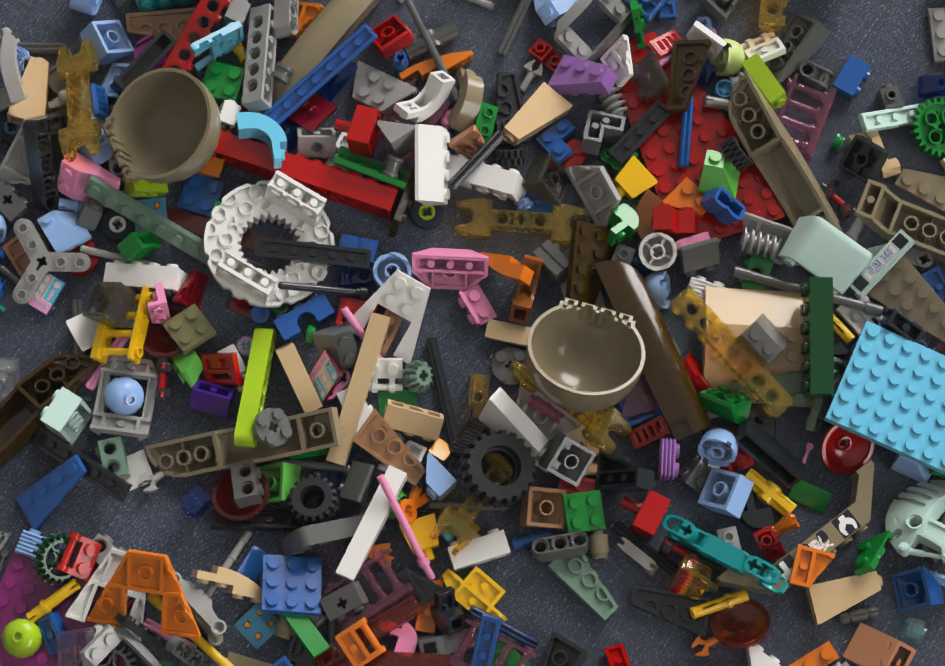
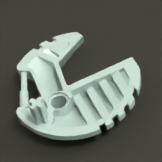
M930 480V483L920 482L916 484L917 487L911 486L907 488L906 491L908 493L901 492L898 495L900 500L894 499L891 503L885 520L886 531L889 530L894 535L889 542L895 551L903 557L908 555L941 559L945 564V524L937 521L945 512V480ZM921 543L942 554L925 552L924 550L914 548Z

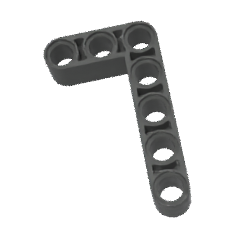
M364 514L295 529L280 539L284 556L297 557L313 547L351 540ZM385 524L381 529L380 533L385 532L387 530Z

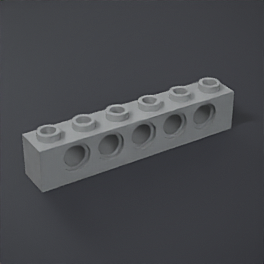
M270 3L250 8L243 96L241 98L242 105L250 112H259L271 109L274 78L271 74L275 70L277 37L273 31L274 7Z

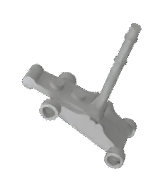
M245 531L242 537L239 538L238 543L230 555L227 556L228 558L222 567L230 569L252 536L250 531ZM175 571L196 623L207 633V642L213 647H218L221 645L223 635L227 629L225 621L219 619L212 608L211 597L218 586H215V582L212 581L202 591L197 589L192 582L183 580L182 576Z

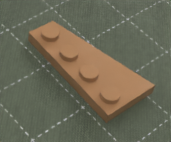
M196 7L127 13V33L141 36L154 35L155 37L164 28L177 41ZM200 17V18L198 19V25L201 26V27H202V17ZM196 33L190 34L188 37L189 42L194 43L198 41L199 35Z
M374 408L352 438V441L385 465H390L407 473V481L415 486L426 472V469Z

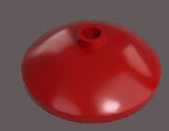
M832 425L823 436L820 447L821 458L824 464L833 472L850 474L856 472L869 461L875 443L836 425Z

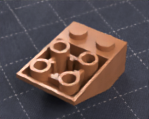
M860 622L842 657L857 666H909L917 650Z

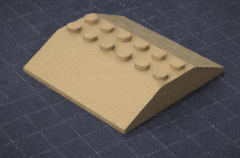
M705 287L701 374L710 384L711 388L726 385L731 390L732 380L752 377L760 378L771 374L779 375L790 371H800L801 362H804L803 355L800 353V345L803 343V335H800V325L803 324V316H800V305H803V297H800V294L790 291ZM763 313L786 337L789 343L770 363L760 368L734 339ZM808 398L807 407L812 408L811 398Z

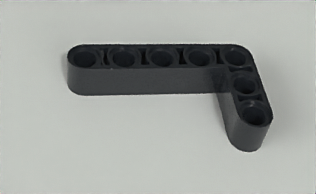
M58 111L26 119L23 123L33 203L38 210L53 211L59 206L50 135L74 129L78 124V117L74 112Z

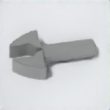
M536 59L526 63L523 67L527 71V75L520 85L522 93H525L534 77L542 78V63L539 69L532 72Z
M166 469L160 470L153 476H148L144 472L138 487L145 482L151 483L142 493L156 492L158 488L155 485L159 480L167 476L164 474Z

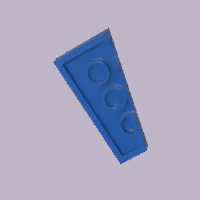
M73 455L15 498L33 529H40L46 518H49L56 506L65 499L66 494L86 474L87 470L78 455Z

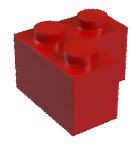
M659 204V207H653V230L668 234L669 236L698 234V213L692 207H682L681 210H675L673 207H670V204Z

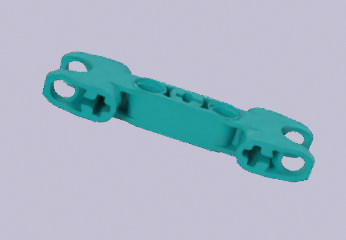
M672 514L667 515L662 522L663 527L670 533L674 541L690 550L699 552L739 575L753 580L758 586L774 594H784L789 586L775 566L759 557L749 555L745 551L710 533L696 528L693 523ZM674 519L678 521V524H675L673 529L668 528L669 521ZM779 580L783 581L780 589L772 587V585H777Z

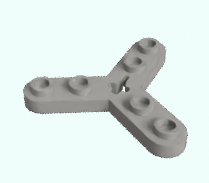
M22 218L15 222L14 232L31 261L13 291V299L17 303H29L48 272H85L90 268L91 259L87 254L49 252L30 220ZM46 257L47 265H42L37 271L36 269L40 264L38 259Z

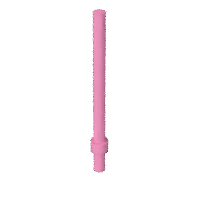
M384 474L379 475L377 480L417 557L416 561L419 567L423 568L429 580H433L435 575L429 565L431 562L428 556L424 555Z

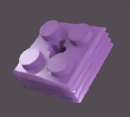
M667 438L660 440L659 482L661 480L663 482L665 480L672 482L674 478H678L679 463L675 462L679 458L680 444L676 443L675 438L673 440L671 438L669 440Z

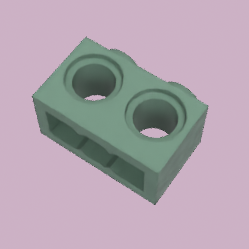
M118 436L98 441L99 447H96V454L98 459L101 458L102 465L110 469L112 465L117 464L119 469L115 474L121 478L131 477L122 437ZM108 446H115V451L112 454H106Z

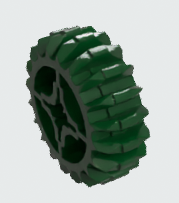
M55 532L54 535L47 534V539L41 538L42 545L35 544L38 551L32 552L36 555V558L31 560L36 563L33 566V570H38L37 577H42L41 580L43 582L48 581L50 585L56 583V585L61 586L62 583L67 584L69 578L76 579V577L64 572L59 574H52L50 572L52 569H55L57 563H60L65 548L58 550L53 546L58 543H64L67 546L70 539L68 533L63 532L61 534L60 532ZM78 541L70 557V562H68L67 567L69 568L80 544Z

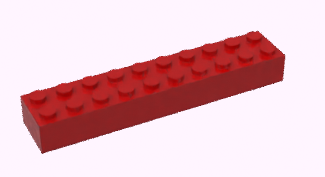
M228 129L221 130L219 143L213 157L223 159L225 165L269 180L273 178L278 170L328 200L390 221L392 220L399 201L398 190L395 186L379 184L377 180L369 177L364 179L355 172L350 171L347 173L342 171L340 167L334 165L329 167L320 160L313 159L311 161L302 154L296 153L293 155L288 153V150L284 151L285 161H282V168L274 169L270 147L265 142L260 141L258 143L252 141V138L238 139V136L234 135L233 131Z

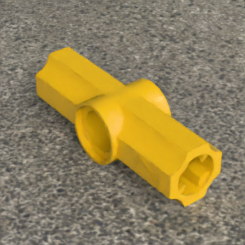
M753 468L744 476L754 482L752 491L756 494V497L765 505L771 506L782 516L787 512L791 514L797 506L782 493V490L770 480L767 481Z

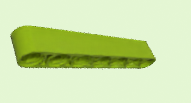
M255 328L234 433V445L236 447L255 448L257 444L252 425L255 422V416L264 407L276 343L275 329Z

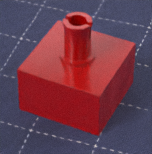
M357 104L352 122L336 119L334 130L348 133L346 140L351 154L373 158L381 134L377 125L378 120L382 121L379 109Z
M649 491L643 503H638L624 496L619 507L635 514L634 516L636 517L630 529L651 540L671 500L654 491Z

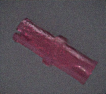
M535 394L530 396L536 403L528 399L527 405L541 412L540 415L547 416L558 425L561 423L562 420L556 417V415L563 419L566 414L551 406L550 402L546 403Z

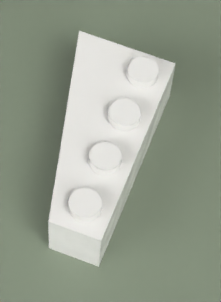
M461 154L457 156L450 155V161L447 163L450 179L469 160L468 157ZM484 161L460 185L468 189H472L474 186L477 191L486 195L491 192L503 201L509 198L514 200L515 205L525 197L528 185L519 171L511 168L505 170L497 164L487 165Z
M114 260L113 263L106 262L103 285H113L120 291L135 292V289H138V292H141L143 285H146L152 291H156L155 283L162 282L165 295L172 297V294H176L184 283L188 274L176 264L161 266L158 263L150 262L149 265H143V263L137 261L126 264L124 261Z

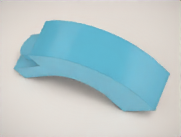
M236 113L238 139L256 138L264 141L270 147L274 169L282 168V161H285L284 151H287V139L280 125L273 119L260 113Z

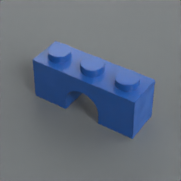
M317 293L312 295L308 302L296 304L292 307V311L280 313L273 322L283 341L287 344L302 336L298 324L303 317H313L318 325H321L336 315L325 294L319 295Z

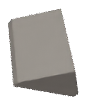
M377 121L385 141L397 157L400 158L415 148V125Z

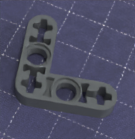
M174 635L170 637L166 643V650L182 661L179 666H201L204 662L205 655L179 636Z

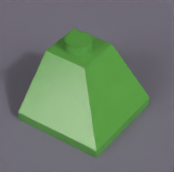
M707 149L697 193L705 194L707 191L722 187L731 194L732 198H736L740 171L733 166L725 153Z
M287 462L259 466L262 474L259 482L263 486L264 495L261 496L262 503L256 505L285 501L288 495L291 494V487L295 488L294 483L296 481L300 482L301 466Z

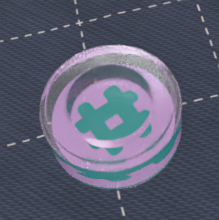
M242 336L238 339L236 347L241 355H250L252 337Z

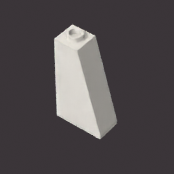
M499 387L488 399L478 419L496 432L506 430V434L511 432L517 434L516 438L518 440L522 438L526 441L524 443L526 448L530 446L532 450L530 453L531 457L536 459L539 456L541 458L548 449L545 446L549 439L506 392Z

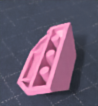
M429 248L412 253L411 272L431 289L468 290L488 276L489 257L469 249Z

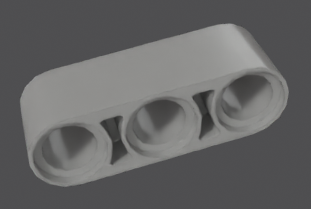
M274 0L273 31L278 39L297 34L299 0Z

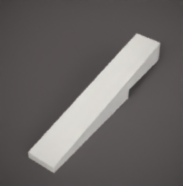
M389 465L384 476L395 498H397L407 480V473ZM380 484L336 570V574L354 582L392 508Z

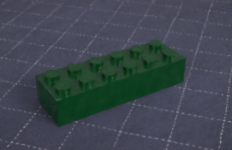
M809 277L800 286V297H803V305H800V316H803V324L800 325V335H803L800 353L803 355L804 360L800 366L801 374H804V382H801V393H804V398L827 399L834 395L833 277Z

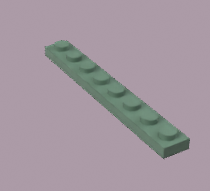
M92 175L83 193L207 265L209 258L204 254L203 239L96 176Z

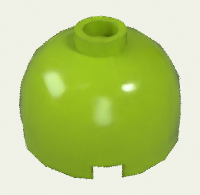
M18 618L5 626L1 641L9 655L16 658H26L33 656L39 650L42 644V634L36 623L28 619Z

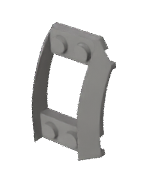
M577 0L555 22L557 27L554 32V40L569 56L595 62L617 40L633 20L631 10L621 0H594L616 25L593 51L569 27L593 0Z
M8 27L0 29V67L5 87L0 89V112L28 98L27 94L24 95L21 87L23 82L17 62V43L20 40L11 34L12 31Z
M112 356L108 363L100 368L97 397L92 423L90 424L91 431L101 436V433L137 437L139 441L148 437L155 404V391H157L158 374L152 360L141 359L140 365H136L127 357ZM112 376H128L130 378L148 380L142 417L106 413L107 406L104 391L111 382Z
M109 624L79 652L80 661H82L83 666H97L123 640L148 666H162L150 651L128 630Z

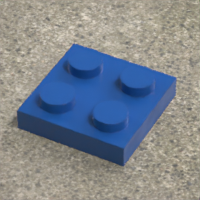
M199 174L187 178L177 208L209 218L216 200L220 201L226 185L225 182Z

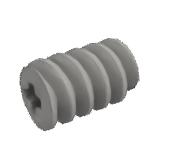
M613 86L610 94H597L600 95L599 101L603 102L601 106L605 109V113L624 117L629 115L624 114L628 107H622L625 100H619L623 94H616L620 87Z
M745 227L739 244L741 245V251H744L746 247H748L749 253L756 249L757 256L762 251L763 258L770 254V259L773 260L778 253L782 238L777 242V237L773 236L770 240L767 233L762 238L761 231L755 235L754 229L747 233V227Z

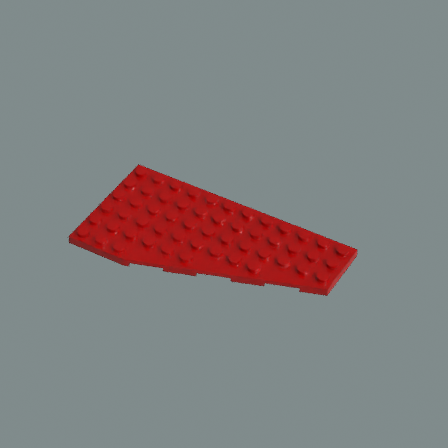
M655 32L643 35L646 47L644 49L638 50L636 38L629 39L634 75L623 87H620L617 94H623L619 98L620 100H625L622 107H628L625 114H629L626 118L630 128L658 99L667 106L671 62L659 69L655 66V62L661 58H658L648 46L649 41L658 37ZM698 84L692 96L694 102L688 168L678 167L682 112H672L668 119L639 148L645 168L658 181L653 186L654 192L662 200L686 177L699 187L707 149L724 153L721 144L732 136H735L742 143L734 127L719 109L703 107V104H705L703 99L707 94ZM753 163L740 172L735 199L745 206L746 212L774 222L785 219V214L779 200L756 164ZM706 212L702 217L698 216V234L709 232L711 239L717 237L718 240H722L743 233V221L740 220L724 225L716 219L714 214ZM671 236V237H672V239L674 240V242H676V241H678V240H680V239H683V238H686V237H690V236Z

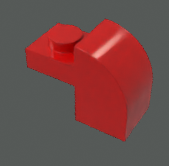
M689 352L681 359L698 395L701 391L711 388L710 384L699 372L702 366L692 353Z

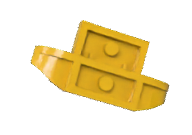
M475 566L464 580L449 568L443 573L442 577L446 587L451 586L455 589V600L469 611L470 607L474 605L497 618H501L504 622L507 621V618L494 607L506 591L481 569Z

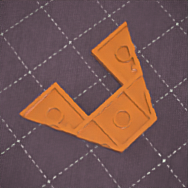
M129 549L116 568L111 580L102 591L100 598L96 601L91 613L86 618L88 622L124 627L113 618L118 612L123 616L126 615L128 590L163 595L162 634L193 639L201 637L199 628L168 555Z

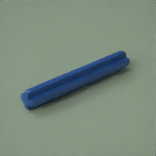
M693 97L687 112H682L679 168H688Z

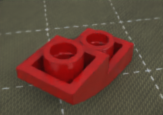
M541 38L528 50V53L540 64L542 63L553 74L563 57L554 50L553 46Z
M771 526L753 533L758 546L763 551L768 562L786 555L781 541Z

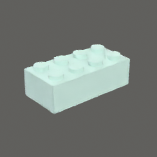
M62 386L60 390H56L53 394V401L49 407L46 406L42 410L40 420L53 434L73 445L93 416V412L82 398Z

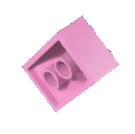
M74 151L61 161L57 190L70 199L83 202L85 197L94 199L83 193L92 175L118 190L121 179L77 151Z

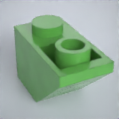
M194 349L186 355L179 350L170 356L174 362L171 366L183 384L187 382L192 388L203 370V364Z

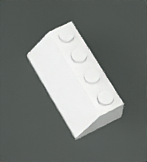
M415 124V200L425 206L448 205L450 190L447 181L450 180V171L447 169V162L450 161V153L447 150V143L450 142V134L442 126Z

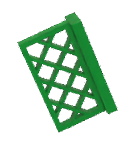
M342 145L333 159L336 165L383 183L391 184L402 190H405L411 172L402 169L398 178L382 173L384 161L351 154L349 148Z

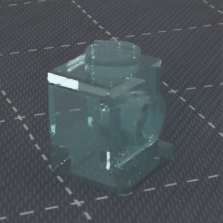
M913 617L907 618L901 638L920 644L927 632L926 622Z

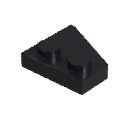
M407 567L390 578L412 612L433 598L434 592L443 589L438 584Z

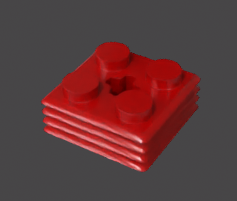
M393 15L372 29L378 38L371 46L384 59L392 58L402 48L409 47L415 38L411 30L396 15Z

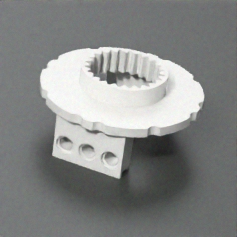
M277 170L271 180L258 181L255 185L247 183L232 190L222 198L221 205L215 206L211 213L212 219L207 222L205 228L204 254L209 258L207 265L217 283L224 290H230L234 298L238 300L244 299L250 305L266 308L281 307L284 303L291 305L306 298L312 292L279 289V282L317 285L318 282L325 279L328 273V265L291 261L289 266L286 265L284 271L279 269L276 274L272 270L268 274L266 270L263 271L261 268H255L252 264L247 263V259L243 258L244 253L241 252L242 246L240 244L243 234L247 231V227L251 228L253 222L258 224L259 220H262L265 223L269 219L270 223L277 220L278 225L284 223V229L290 228L289 233L294 234L293 241L334 245V235L329 230L331 223L324 211L326 198Z

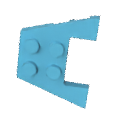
M239 21L231 22L224 28L190 44L191 52L195 57L208 48L210 51L207 57L194 65L198 76L205 73L203 69L208 66L210 60L216 61V58L223 56V53L225 55L228 54L244 40L243 26Z

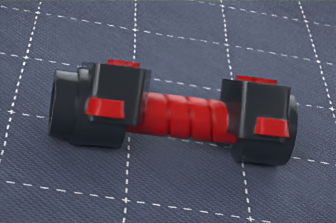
M833 179L829 184L823 182L820 187L827 200L831 199L841 208L840 213L843 218H849L856 210L860 199L855 196L845 202L835 194L840 181Z
M158 357L156 370L159 371L158 391H155V400L168 401L171 390L166 388V376L171 375L172 367L169 358Z
M665 536L659 551L669 555L673 551L683 557L685 555L698 562L695 563L698 567L704 557L694 550L690 552L674 544L673 539Z

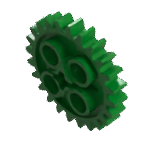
M934 97L923 101L924 103L919 104L918 108L913 110L916 115L910 117L914 121L909 124V126L914 128V130L910 131V134H915L912 141H918L916 147L922 146V153L928 151V156L934 155L935 158L940 156L945 158V101L943 97L938 99Z

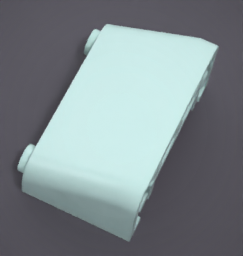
M814 215L799 217L778 255L790 267L794 265L801 266L816 277H833V293L841 296L873 257L868 250L829 222Z

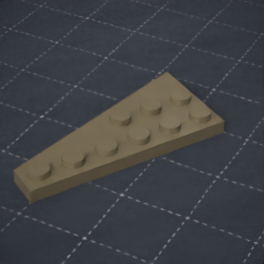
M903 168L893 186L945 214V177Z
M903 255L867 295L890 309L897 308L927 332L945 343V304L905 255Z

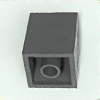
M763 313L734 339L760 368L770 363L789 343L786 337Z

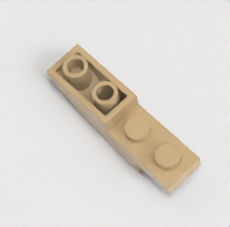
M215 565L212 566L211 573L192 569L191 577L197 578L196 582L208 584V581H214L215 586L227 588L226 592L232 593L231 598L243 600L244 596L251 597L250 602L261 604V588L244 575Z

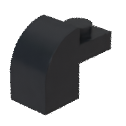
M751 490L744 507L745 511L740 516L741 523L748 529L759 531L767 526H774L771 507L756 509Z
M448 586L434 592V605L430 606V612L436 626L448 636L465 630V613L455 606V589Z

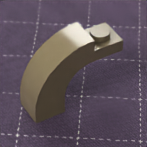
M459 67L456 71L460 86L459 96L454 108L448 115V120L451 128L463 132L472 126L476 120L483 99L484 83L483 78L476 76L475 72L471 69Z

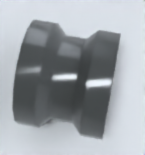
M278 62L276 64L277 68L272 72L271 76L284 84H288L289 76L293 75L294 70L288 65Z

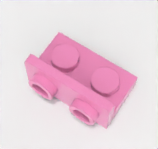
M162 282L155 283L156 291L152 292L154 302L147 303L153 324H161L171 319Z
M479 284L458 293L459 298L457 301L460 307L467 310L468 315L466 316L470 324H475L477 329L487 324L488 319L494 320L497 318L495 311Z

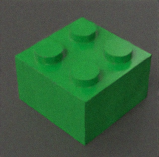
M212 60L209 61L203 84L213 95L218 107L224 100H233L238 105L240 104L243 95L245 69Z

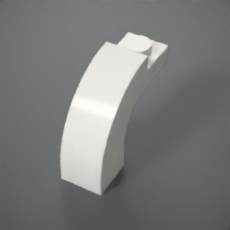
M443 70L430 72L423 90L411 100L395 103L393 110L403 119H411L415 123L422 122L442 106L453 88L455 79Z

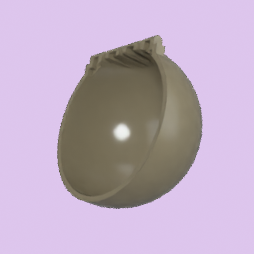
M177 68L155 69L144 73L132 81L121 93L111 115L105 118L106 122L102 125L120 169H122L121 172L126 183L132 181L137 183L141 179L152 183H173L195 175L203 169L214 155L221 134L220 112L213 95L196 77Z
M565 297L564 301L560 300L559 306L553 307L539 316L529 331L526 346L529 373L539 391L551 402L562 408L576 412H596L609 408L620 402L632 391L644 367L645 346L641 335L635 328L636 321H633V316L621 312L619 318H616V311L601 307V310H597L598 306L582 302L581 307H577L579 301Z

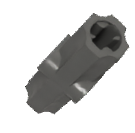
M452 21L435 30H427L437 51L443 44L459 37L458 30ZM421 35L411 42L409 47L403 48L409 61L427 52L430 54Z

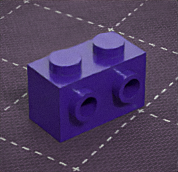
M198 379L192 389L189 408L213 414L217 417L227 418L232 408L235 389Z

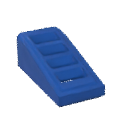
M91 83L83 94L94 117L106 121L105 118L111 115L107 92L105 88Z

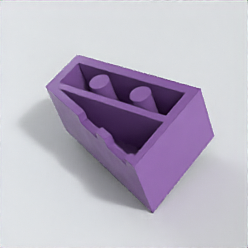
M564 54L548 85L561 96L565 94L578 96L580 93H587L588 95L610 94L618 77L607 65Z

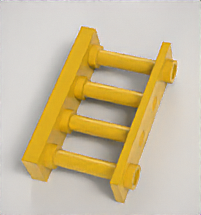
M106 285L90 355L92 359L100 364H106L109 355L127 356L133 363L140 365L150 319L147 303L154 302L153 291L149 287L143 285L141 294H122L113 285ZM139 302L137 312H118L119 303ZM135 320L133 330H114L115 321ZM112 338H131L129 348H110Z

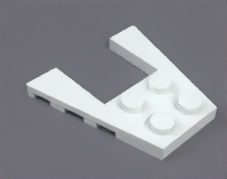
M397 269L353 316L364 329L371 316V312L375 310L377 304H380L410 321L411 324L393 356L403 358V361L407 364L411 363L431 288ZM351 326L352 332L357 335V333Z
M113 547L109 550L66 612L65 617L85 622L97 587L105 588L114 575L116 568L121 563L126 553L125 551ZM128 590L127 596L135 598L129 615L136 619V625L143 624L146 593ZM124 626L126 630L141 642V638Z

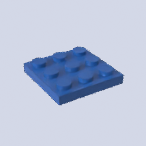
M263 554L261 613L320 616L321 603L319 600L321 599L322 558Z

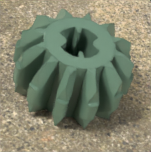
M419 360L406 364V369L402 370L404 376L401 379L405 380L404 386L408 387V391L422 393L430 389V385L434 383L431 379L434 375L430 372L432 367H427V362Z

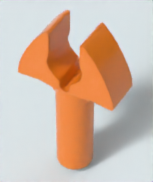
M721 631L707 640H702L698 636L692 643L691 649L696 645H704L702 651L696 653L695 656H709V647L725 639L726 634L724 631Z

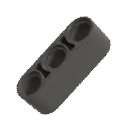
M582 531L538 538L532 543L533 558L538 562L581 556L586 554L589 549L588 536ZM581 541L584 544L576 545L575 543ZM558 545H564V546H565V547L562 548V549L556 548V546H558ZM540 548L545 549L544 552H537Z

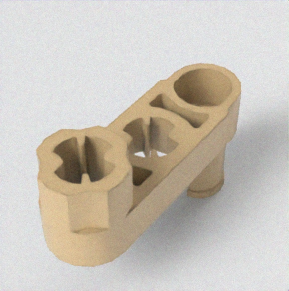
M878 131L857 134L884 148ZM856 134L848 136L849 145ZM887 158L879 173L882 179L901 173L900 163L897 158L889 160Z

